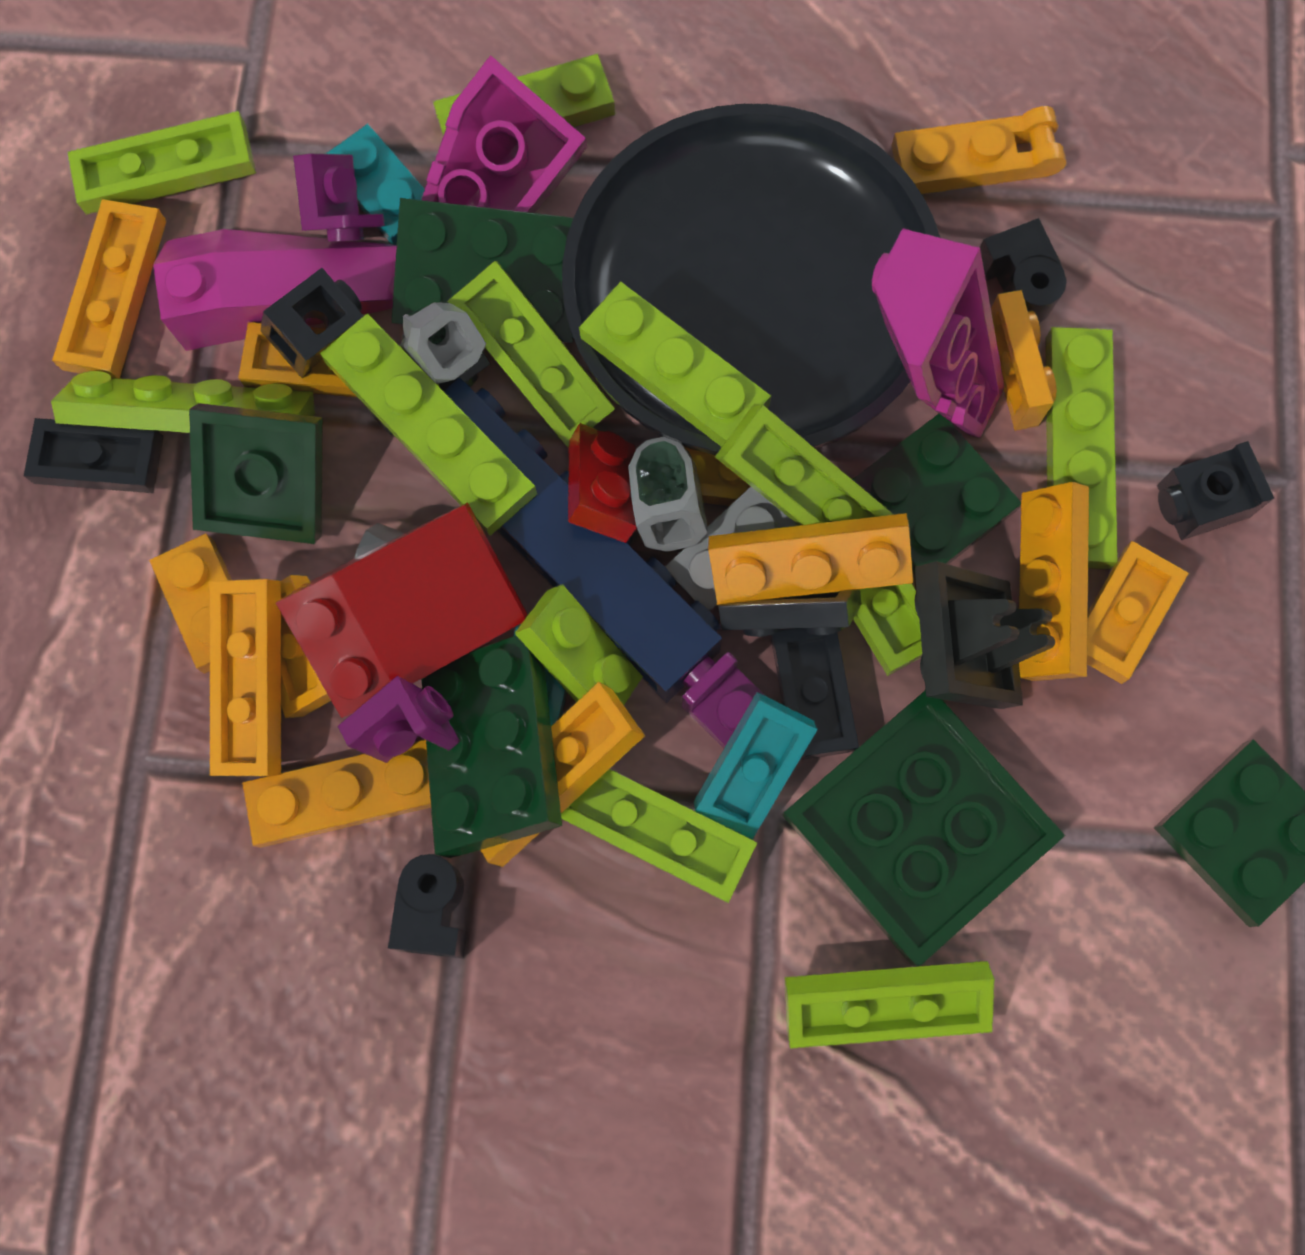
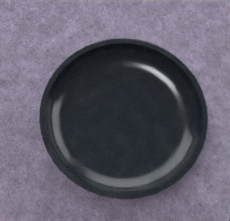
M745 103L716 106L683 115L650 130L615 156L596 177L574 215L566 240L562 266L564 307L578 350L594 377L607 394L627 414L662 437L679 442L689 449L716 455L722 448L581 339L579 327L620 282L624 283L770 394V406L767 409L811 446L818 449L848 436L873 420L911 382L884 323L876 294L872 290V277L878 260L884 253L890 254L902 229L939 238L940 235L934 217L912 179L892 157L861 133L836 120L789 106Z

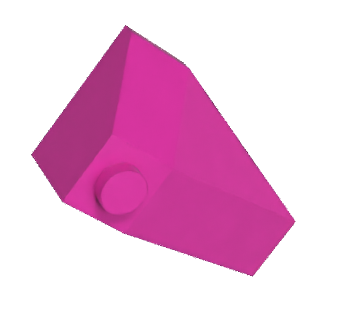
M490 55L452 104L445 124L446 130L435 161H432L421 200L535 213L587 149L586 138ZM395 270L388 288L392 294L394 292Z
M221 229L167 240L153 264L161 320L186 351L243 340L246 336L248 322L262 323L264 310L320 268H323L334 282L340 279L354 291L362 305L360 312L363 315L389 310L393 307V294L388 288L395 270L397 245L359 241L328 242L327 238ZM309 318L305 321L308 326L323 323L317 318Z
M902 229L890 254L884 253L878 260L872 277V290L876 294L884 323L917 397L968 435L980 438L1005 387L980 248Z

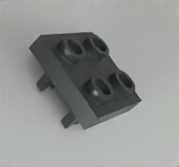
M938 561L915 567L917 592L914 602L920 621L923 654L920 660V670L925 681L926 697L996 709L1022 706L1019 662L1054 647L1055 639L1052 636L1045 634L1037 635L1036 633L1039 625L1049 623L1052 620V613L1041 608L1016 609V603L1012 601L1010 581Z

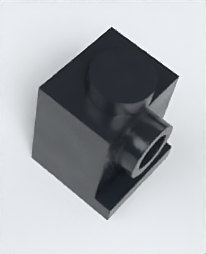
M320 268L263 311L260 331L298 375L303 378L311 372L312 367L323 360L320 352L364 316L360 312L362 305L357 295L344 281L338 279L334 282L326 271ZM309 318L320 319L325 324L326 330L321 334H315L305 321Z
M1249 441L1238 444L1231 450L1173 468L1157 484L1159 489L1158 503L1161 513L1169 524L1175 526L1181 541L1248 519L1274 499Z

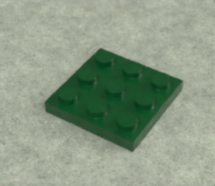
M926 690L782 814L913 967L921 966L1066 836L942 699L926 697Z

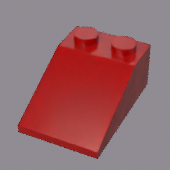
M468 502L303 584L276 602L341 719L354 713L396 676L413 684L516 627L528 616Z

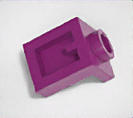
M293 155L302 231L327 230L328 242L364 240L363 228L385 226L384 214H359L357 183L352 155Z
M729 651L717 662L713 661L710 657L705 658L689 673L682 683L688 689L682 696V707L723 748L728 743L756 692L764 695L737 668L738 660Z
M396 676L338 725L348 747L385 763L410 749L418 736L446 750H451L460 742L449 723V720L453 717V711L442 695L430 686L421 689L399 676Z

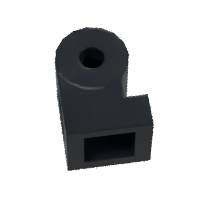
M1037 218L983 239L979 248L986 281L997 277L1003 293L1022 290L1027 310L1034 311L1040 323L1048 317L1064 293L1067 280L1040 219Z
M434 854L419 855L410 860L402 869L396 891L388 949L398 952L464 958L467 932L460 928L450 927L451 914L461 903L464 894V880L459 870L443 857Z

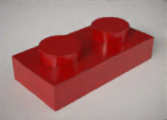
M579 423L569 440L568 522L627 543L637 528L632 505L628 468L635 453L634 444L625 441L613 432L599 431Z

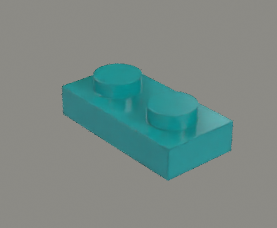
M366 124L326 154L353 156L358 206L365 214H384L385 226L377 227V229L390 244L397 245L400 198L421 200L425 189L371 126Z
M756 692L694 800L695 812L753 840L818 730L815 722Z

